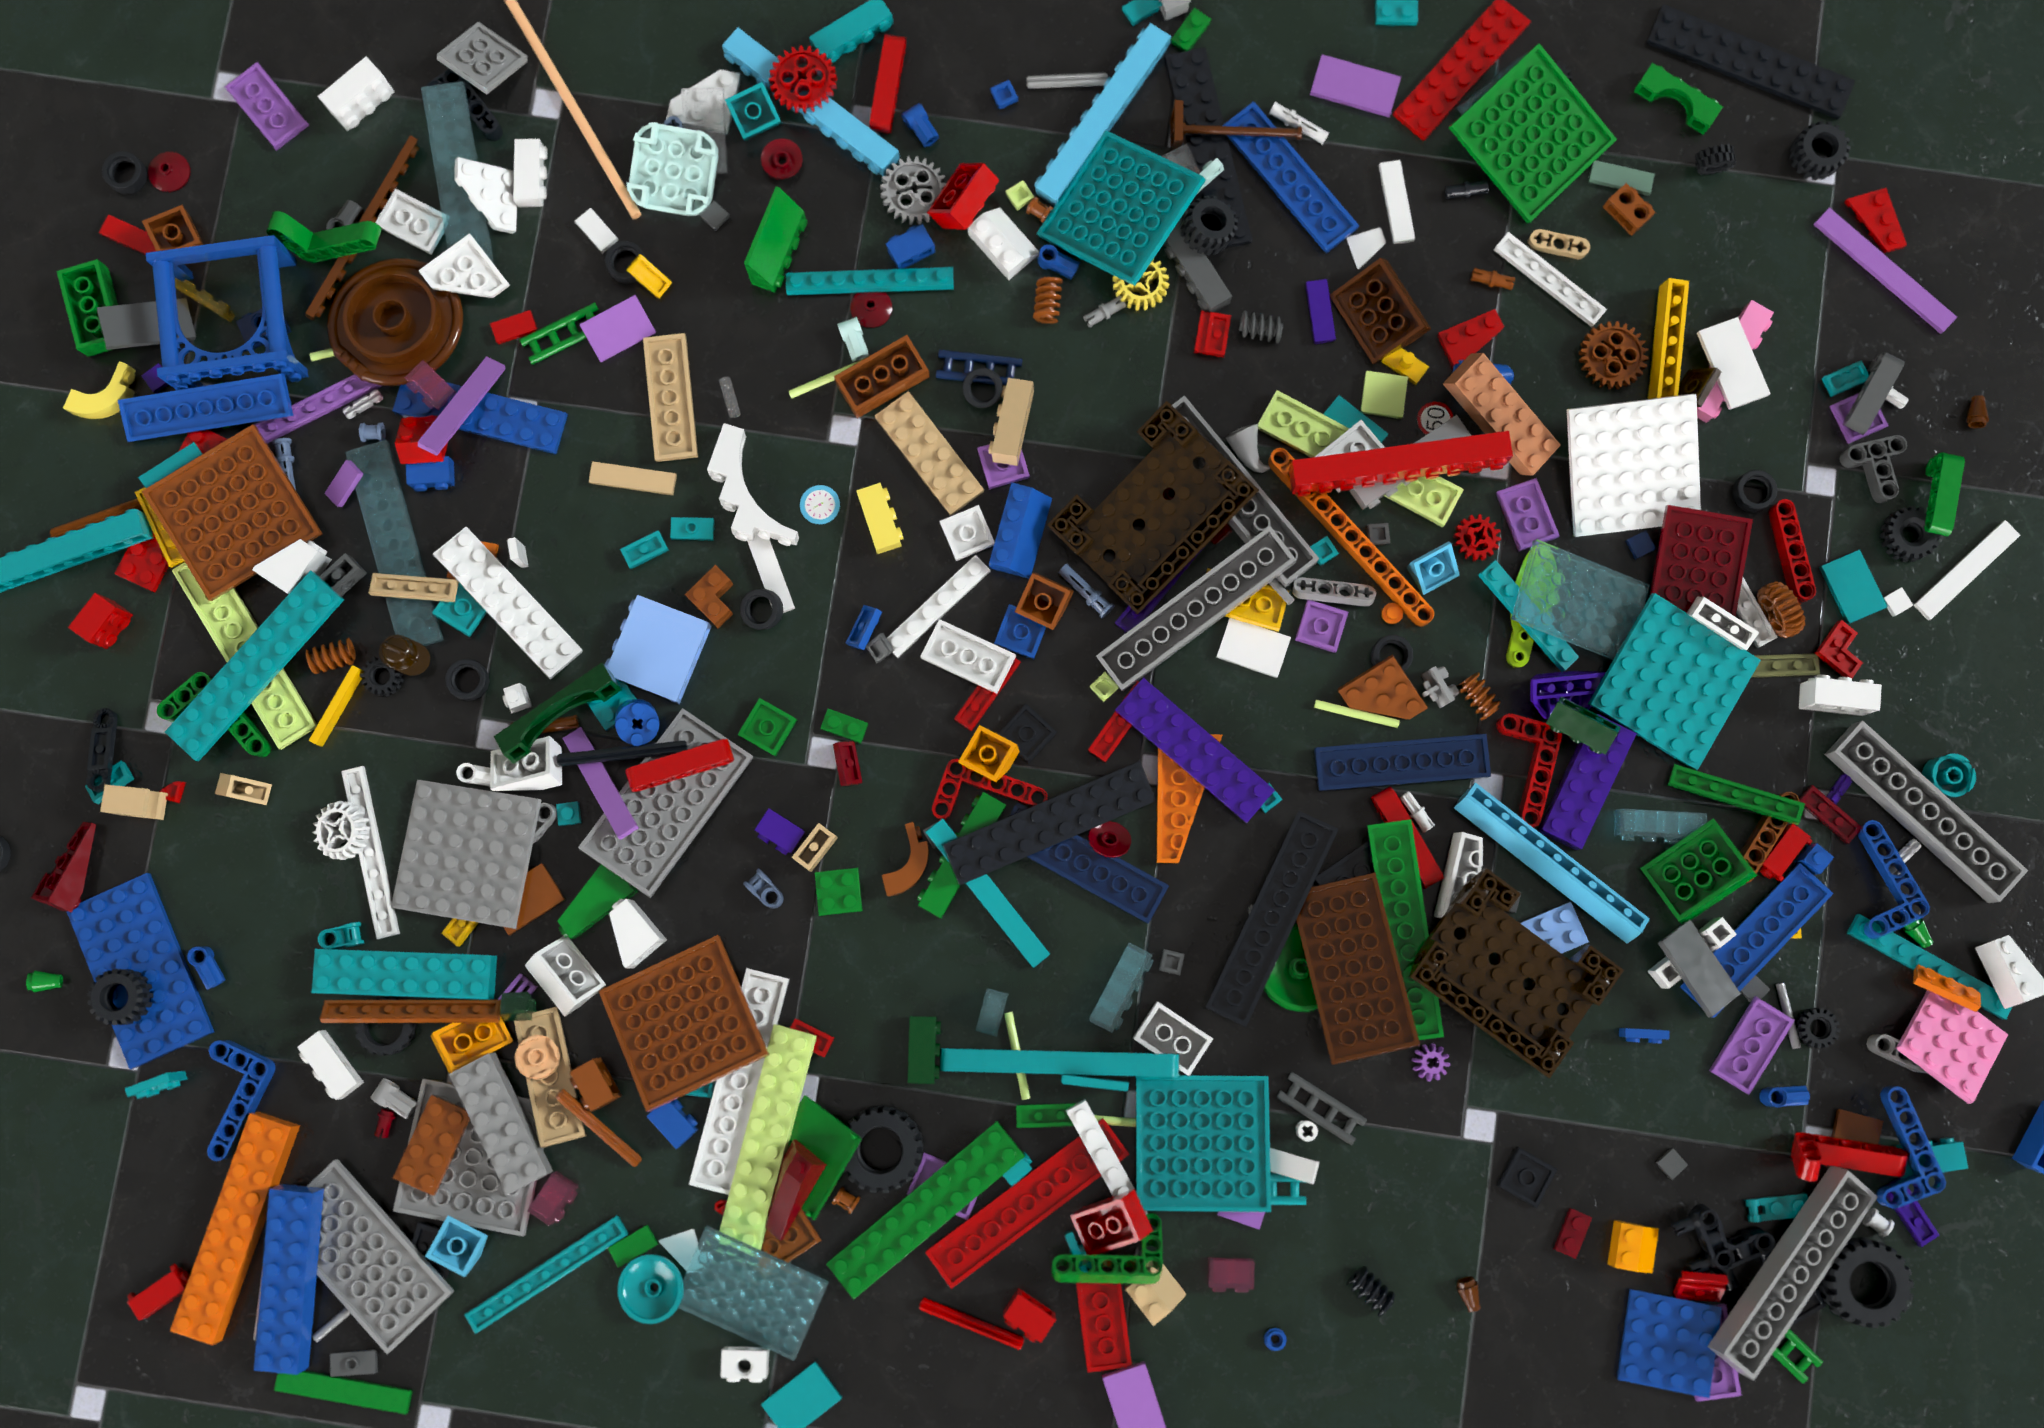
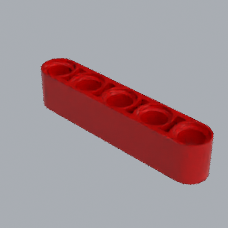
M887 34L884 36L869 128L874 132L891 133L906 48V37Z
M1782 499L1770 507L1769 518L1786 585L1789 590L1793 591L1794 596L1797 597L1798 602L1801 604L1815 596L1816 587L1795 506L1791 500ZM1779 507L1784 509L1785 515L1779 512ZM1784 527L1789 529L1790 535L1784 532ZM1789 547L1794 549L1795 556L1789 552ZM1794 568L1799 569L1800 576L1795 574ZM1800 588L1805 590V597L1800 594Z
M721 739L630 767L625 770L631 792H638L729 764L735 759L729 740Z
M1391 786L1371 797L1384 823L1411 819ZM1412 821L1421 886L1423 889H1426L1444 879V876Z

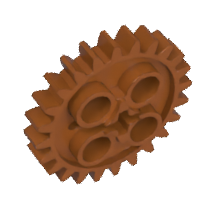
M1608 321L1605 327L1599 324L1597 329L1592 328L1590 334L1587 333L1584 337L1586 341L1580 344L1583 349L1578 352V354L1583 355L1579 362L1585 363L1581 370L1589 371L1586 377H1594L1593 384L1599 380L1601 388L1606 383L1610 390L1615 384L1618 390L1622 387V384L1628 387L1630 382L1634 383L1637 377L1643 374L1642 370L1647 367L1643 362L1649 359L1648 356L1643 354L1648 351V348H1642L1646 341L1638 340L1641 333L1634 335V327L1627 330V323L1620 327L1619 321L1613 326ZM1611 338L1617 339L1619 345L1612 343ZM1595 350L1600 351L1603 357H1598L1595 354ZM1624 354H1629L1632 357V361L1627 360ZM1608 366L1614 367L1616 373L1610 372Z

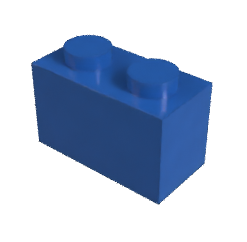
M923 224L910 227L906 233L900 236L895 235L886 243L887 251L897 269H905L935 253V245Z
M445 456L443 462L406 464V484L414 489V491L419 492L426 491L427 488L446 490L449 486H455L454 461L449 456Z
M677 1099L652 1110L647 1115V1118L675 1149L682 1146L699 1130L696 1126L698 1124L692 1115H686L681 1110L683 1106Z

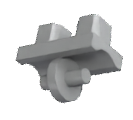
M1435 666L1421 675L1424 680L1423 685L1427 690L1422 693V696L1426 697L1429 695L1433 702H1437L1439 708L1454 701V697L1459 694L1456 685H1446L1444 679L1449 677V673L1444 666L1440 668Z

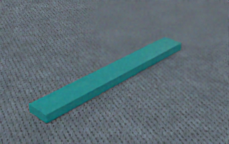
M941 818L926 830L925 833L947 859L942 844L958 837L944 819ZM987 874L966 883L1032 968L1036 967L1050 955Z
M618 1215L464 1314L474 1333H478L629 1234Z

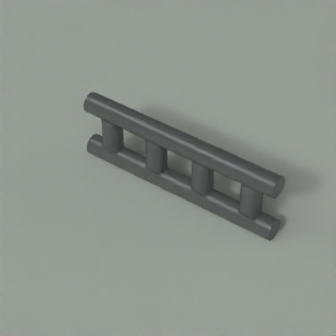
M1291 1072L1287 1079L1293 1082L1287 1093L1280 1090L1276 1098L1352 1145L1356 1139L1351 1135L1352 1130L1357 1123L1364 1126L1367 1119L1294 1072ZM1300 1087L1312 1094L1306 1105L1294 1099ZM1319 1099L1330 1106L1324 1117L1313 1111ZM1338 1111L1349 1118L1343 1129L1332 1123Z

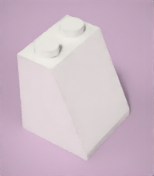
M300 539L257 564L252 570L289 594L310 570L320 576L331 559L326 556L327 551L310 540L306 543Z
M620 899L612 906L613 910L609 915L622 963L625 968L634 969L667 939L634 900Z

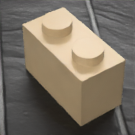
M818 823L792 858L812 872L838 837Z

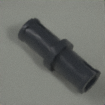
M1487 180L1471 183L1464 181L1463 184L1444 187L1446 200L1457 197L1470 198V195L1487 194L1489 190Z

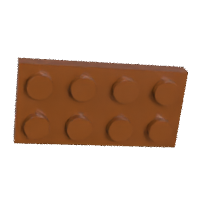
M431 1095L393 1178L432 1196L436 1195L469 1123L470 1117L466 1109L436 1095Z

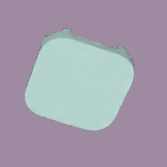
M649 123L642 127L638 133H635L629 183H627V191L632 200L637 205L651 210L684 216L700 215L710 205L713 196L718 163V147L715 141L708 134L699 130L658 123Z

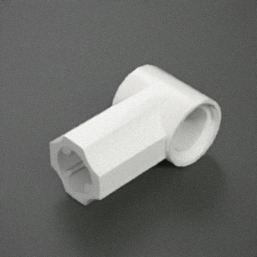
M463 763L457 768L456 775L460 781L467 784L490 787L489 767ZM467 768H472V777L465 779L463 776L464 771Z

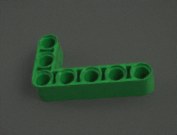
M274 211L266 232L269 236L274 235L287 249L303 260L316 263L376 249L382 228L375 222L363 221L313 233L286 213Z
M203 672L195 673L157 706L158 716L161 719L174 722L205 688L201 687L202 681L206 678L208 684L214 677ZM190 693V699L185 702V695ZM173 707L172 715L168 716L169 708ZM243 712L228 728L229 732L249 754L261 758L268 756L272 749L270 741L247 714ZM247 726L248 732L243 736L241 731L243 727ZM258 742H261L262 747L256 752L255 746Z
M1156 1214L1146 1215L1150 1225L1155 1226L1156 1229L1140 1240L1141 1256L1058 1255L1052 1263V1277L1061 1283H1157L1161 1278L1163 1268L1161 1219ZM1154 1246L1157 1250L1152 1252L1147 1250L1146 1247ZM1065 1266L1067 1270L1062 1272L1057 1270V1267ZM1081 1266H1087L1090 1270L1088 1272H1082L1079 1268ZM1108 1266L1112 1271L1104 1272L1101 1268ZM1132 1267L1135 1271L1128 1273L1124 1268ZM1153 1267L1157 1272L1150 1273L1147 1271V1268Z

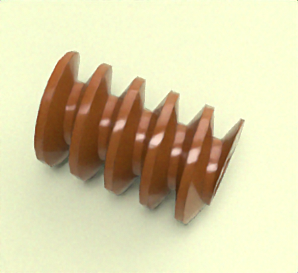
M1043 277L1036 281L1037 288L1035 293L1037 296L1035 297L1036 304L1034 305L1035 312L1033 313V318L1036 321L1046 324L1059 322L1053 317L1060 314L1054 308H1060V303L1055 302V300L1061 299V296L1056 294V292H1061L1062 288L1056 285L1062 284V279Z
M346 638V645L341 640H338V647H335L333 642H330L329 649L322 644L320 652L317 647L312 648V654L306 650L307 663L314 674H319L321 670L327 672L329 668L335 670L337 666L345 667L346 663L353 665L356 659V652L350 638Z
M1477 672L1458 686H1463L1459 691L1460 693L1468 692L1464 699H1473L1470 707L1478 706L1475 713H1483L1480 719L1483 721L1500 709L1498 706L1501 701H1493L1496 696L1495 693L1487 694L1491 687H1482L1485 679L1477 680L1480 675Z

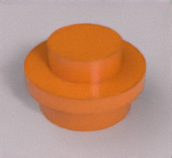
M1389 603L1383 607L1381 615L1386 623L1396 624L1401 621L1403 610L1400 605Z

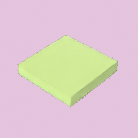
M1366 371L1360 412L1402 419L1408 377Z

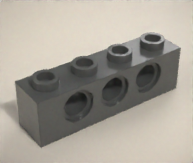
M345 553L319 577L342 597L367 572L354 558Z

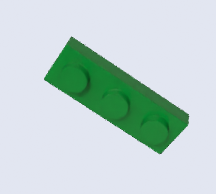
M1077 1103L1016 1105L1017 1128L1074 1126L1066 1109Z

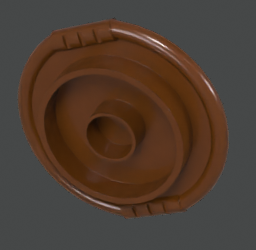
M406 258L379 261L355 273L337 292L328 315L327 330L333 355L361 381L383 386L413 383L430 375L442 366L457 346L463 327V309L459 294L432 289L419 272L428 263Z

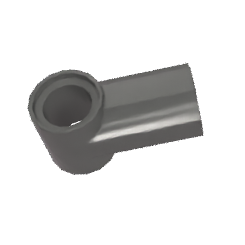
M347 200L337 216L327 222L326 229L357 223L364 209L357 203Z

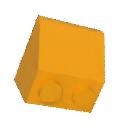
M979 725L958 763L997 782L1009 771L1020 751L1016 743Z
M1614 1220L1607 1264L1615 1268L1652 1273L1659 1229Z

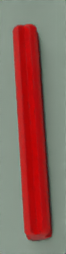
M927 1298L921 1300L919 1305L921 1311L1018 1350L1023 1346L1024 1338Z

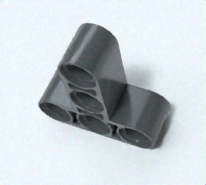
M1894 435L1855 444L1840 454V463L1846 468L1863 465L1873 500L1877 503H1885L1896 497L1899 492V486L1890 459L1906 450L1907 441L1903 436ZM1891 443L1895 445L1896 451L1892 449ZM1870 448H1873L1875 450L1876 455H1873L1871 453ZM1850 452L1855 455L1856 460L1851 458ZM1876 468L1881 470L1882 476L1877 473ZM1882 488L1887 490L1888 496L1883 493Z

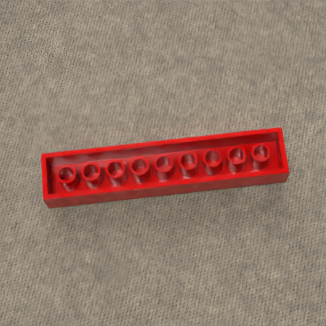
M1503 431L1292 460L1288 470L1292 494H1298V497L1310 495V492L1319 491L1320 494L1330 493L1332 489L1340 488L1341 491H1347L1357 485H1362V488H1369L1375 486V483L1383 482V485H1391L1396 483V480L1402 479L1405 482H1412L1418 480L1417 477L1426 476V479L1438 478L1439 474L1446 473L1447 476H1456L1461 474V471L1468 470L1469 473L1481 472L1483 468L1499 470L1503 469V466L1513 457L1510 432Z

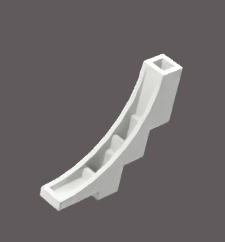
M724 423L707 470L711 479L717 482L725 481L719 497L723 508L731 512L737 510L731 526L733 535L741 541H747V539L753 541L757 533L759 537L766 540L773 538L786 546H790V544L797 545L799 539L798 532L781 525L769 517L756 504L748 492L742 472V451L746 439L744 429Z

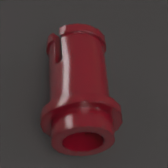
M383 1108L377 1114L379 1119L374 1136L379 1137L383 1128L381 1138H388L392 1119H395L396 1116L393 1110Z

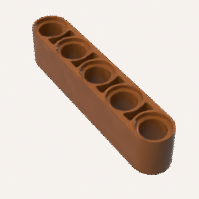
M1793 792L1778 794L1779 796L1799 801L1798 796ZM1763 815L1741 849L1740 853L1756 874L1788 822L1778 819L1777 825H1774L1771 821L1772 817ZM1761 833H1764L1766 835V843H1763L1761 841ZM1750 851H1753L1756 855L1754 862L1749 858Z

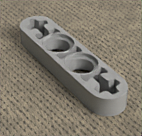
M1304 577L1296 579L1292 588L1293 595L1299 599L1357 606H1370L1374 603L1376 597V590L1370 585ZM1318 588H1326L1329 593L1322 594L1318 591ZM1346 590L1350 595L1342 596L1339 591Z

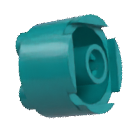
M1947 754L1930 759L1922 770V775L1948 798L1966 794L1974 787L1976 782L1975 769L1970 765V761L1960 754Z

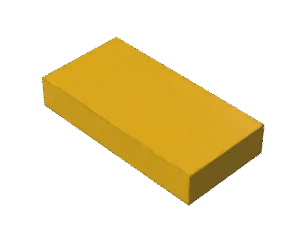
M641 254L626 269L657 298H660L672 284L664 274Z

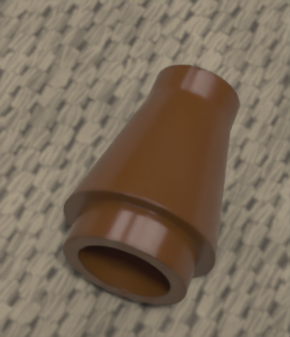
M1977 395L1971 398L1966 422L1970 428H1983L1989 421L1985 397Z
M1472 1276L1458 1279L1456 1289L1465 1303L1468 1312L1480 1310L1478 1282Z

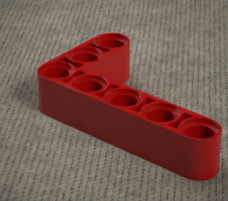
M1509 713L1497 720V731L1502 735L1535 744L1518 816L1525 821L1526 813L1531 814L1533 822L1529 825L1536 827L1542 819L1562 733L1553 731L1544 722ZM1505 719L1512 722L1511 730L1505 728ZM1526 725L1532 727V735H1528L1525 732ZM1546 731L1553 733V741H1549L1546 738ZM1542 751L1548 754V762L1541 759L1540 754ZM1536 772L1542 773L1544 777L1542 783L1536 780ZM1532 792L1538 795L1537 803H1533L1530 799Z
M952 759L946 766L932 805V813L938 820L941 818L944 820L948 819L953 811L962 783L1030 807L1036 805L1031 798L1034 793H1041L1044 796L1043 801H1046L1048 796L1044 789L1006 775L1000 778L1003 781V786L1000 789H994L991 786L992 780L983 776L981 781L974 782L971 779V774L974 771L961 765L963 767L962 772L954 775L950 769L954 764H959V759ZM945 785H954L955 792L952 795H946L943 792ZM1016 785L1021 786L1024 790L1023 794L1018 797L1011 793V789ZM938 805H946L948 812L945 815H938L936 813Z
M1805 1132L1795 1133L1791 1151L1796 1175L1806 1181H1816L1818 1179L1820 1164L1902 1177L1905 1175L1909 1153L1901 1148Z

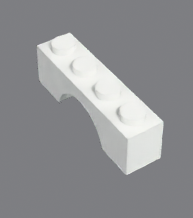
M1723 917L1713 918L1698 930L1711 951L1719 949L1737 935ZM1667 956L1648 970V973L1661 989L1671 988L1682 979Z

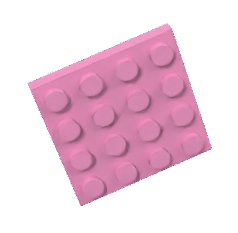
M1927 990L1896 1049L1966 1103L1970 1104L1975 1101L2008 1034L1978 1011L1974 1012Z

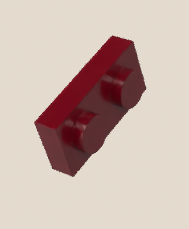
M855 741L833 744L840 785L861 784L862 777Z
M1569 1208L1553 1249L1576 1259L1592 1217Z

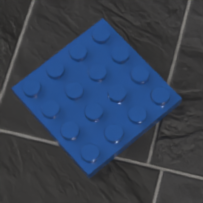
M1630 1289L1617 1379L1710 1398L1716 1353L1708 1345L1719 1330L1722 1307Z

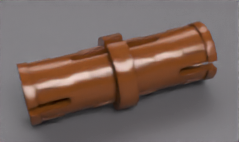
M1475 267L1471 274L1473 276L1470 281L1488 284V287L1493 288V286L1509 290L1513 289V282H1515V277L1498 274L1494 270L1489 272Z

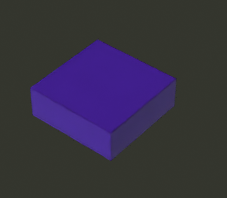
M159 363L141 375L155 394L169 385L157 376V368L162 367Z

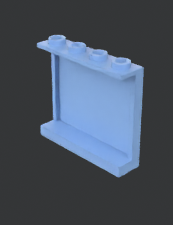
M637 595L636 599H633L629 605V616L621 624V635L619 639H615L612 646L614 652L611 659L608 658L606 660L605 666L611 671L615 679L680 704L712 626L707 621Z

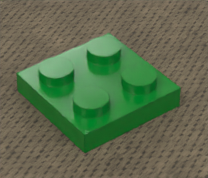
M759 698L739 731L738 736L776 757L797 719Z
M858 868L815 872L819 916L863 911Z

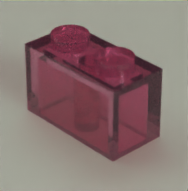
M424 360L405 377L408 381L406 386L415 394L419 391L424 396L422 401L430 409L435 407L439 410L457 393Z
M558 1171L553 1172L527 1211L548 1226L554 1224V1222L559 1223L565 1214L563 1209L566 1204H571L578 1194L576 1189L579 1185Z
M1208 1257L1207 1285L1209 1288H1213L1215 1292H1226V1288H1235V1292L1247 1293L1248 1289H1254L1255 1261L1246 1258Z

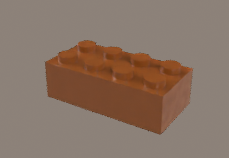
M905 335L835 375L834 379L858 419L929 378V370L908 335Z

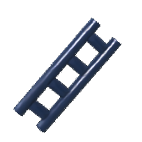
M939 350L938 358L944 359L943 370L936 371V378L964 381L969 372L973 371L974 362L986 363V368L993 371L994 364L1007 365L1006 377H1000L1002 384L1006 386L1008 378L1017 379L1014 378L1015 366L1022 367V358ZM953 360L965 361L964 373L952 371ZM985 375L978 376L972 381L995 385L993 380Z

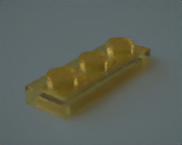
M175 277V288L179 292L229 322L233 320L235 315L229 310L231 307L221 300L218 303L212 300L213 296L202 289L199 292L190 281L184 279L182 282Z

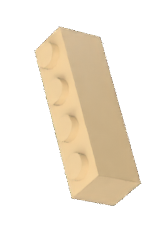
M1008 378L1007 385L1002 387L1001 398L1004 399L1003 403L998 405L997 416H999V421L994 423L993 435H995V439L990 441L989 454H992V460L995 463L1018 466L1033 399L1034 386L1033 381Z

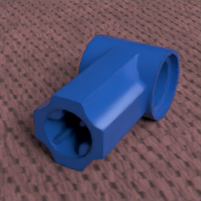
M920 103L901 113L907 127L914 131L924 147L933 145L939 139L938 133L928 120V115Z
M1053 245L1042 246L1038 256V264L1041 268L1051 269L1070 280L1074 277L1080 262L1058 252ZM1049 254L1053 259L1046 260L1043 258V255Z
M199 946L189 950L187 954L188 962L195 967L207 990L218 986L226 980L214 959V952L210 947ZM200 950L205 955L204 960L202 962H200L197 958V954Z
M1806 1086L1766 1087L1760 1092V1101L1767 1107L1808 1105L1810 1100V1094ZM1773 1092L1776 1094L1775 1102L1771 1100V1094Z

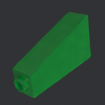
M601 864L559 918L560 932L565 938L576 939L613 910L612 906L618 900L629 899L638 891L631 884Z

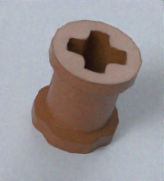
M1034 197L1027 207L1026 213L1033 214L1044 223L1053 207L1044 205L1039 201V198Z
M842 1186L832 1204H838L851 1215L861 1198L845 1191V1187Z

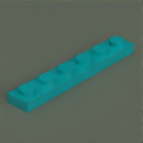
M1496 560L1492 561L1478 574L1561 672L1565 671L1579 658Z

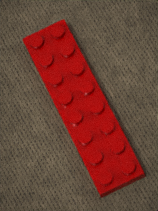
M1495 0L1394 111L1393 116L1420 139L1425 141L1529 26L1531 21L1507 1Z
M209 430L189 432L179 451L194 442L204 454L226 441L227 438ZM152 531L154 538L128 547L114 574L156 592L169 565Z

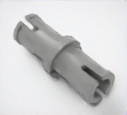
M1118 296L1106 304L1102 303L1099 305V308L1084 315L1085 322L1088 321V327H1092L1103 319H1109L1110 315L1125 308V302H1120L1122 297Z

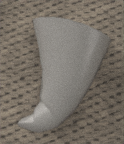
M1258 424L1242 427L1225 437L1238 458L1253 472L1264 473L1270 469V466L1261 462L1258 454Z

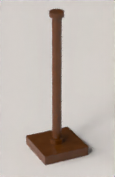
M1175 100L1170 116V157H1178L1185 133L1296 137L1297 140H1301L1302 127L1291 129L1186 125L1183 122V100Z

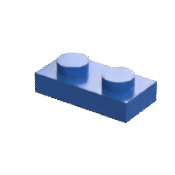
M863 605L846 644L864 650L875 626L879 622L882 611Z
M1619 1028V1037H1626V1042H1640V1038H1648V1043L1662 1044V1039L1669 1040V1031Z

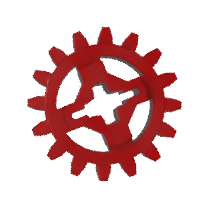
M1481 514L1476 519L1473 515H1470L1468 521L1463 519L1461 521L1462 526L1458 525L1455 528L1459 533L1453 535V538L1458 539L1454 546L1461 547L1458 553L1465 552L1466 559L1471 555L1473 556V561H1476L1480 556L1483 561L1486 559V554L1491 557L1494 554L1493 550L1499 548L1496 543L1500 542L1501 538L1496 537V535L1500 532V529H1494L1496 522L1490 524V517L1482 520ZM1471 525H1479L1477 528H1469ZM1480 532L1479 541L1475 543V535ZM1479 547H1481V548H1483V549H1484V548H1487V549L1482 550V551H1475L1476 548H1479Z

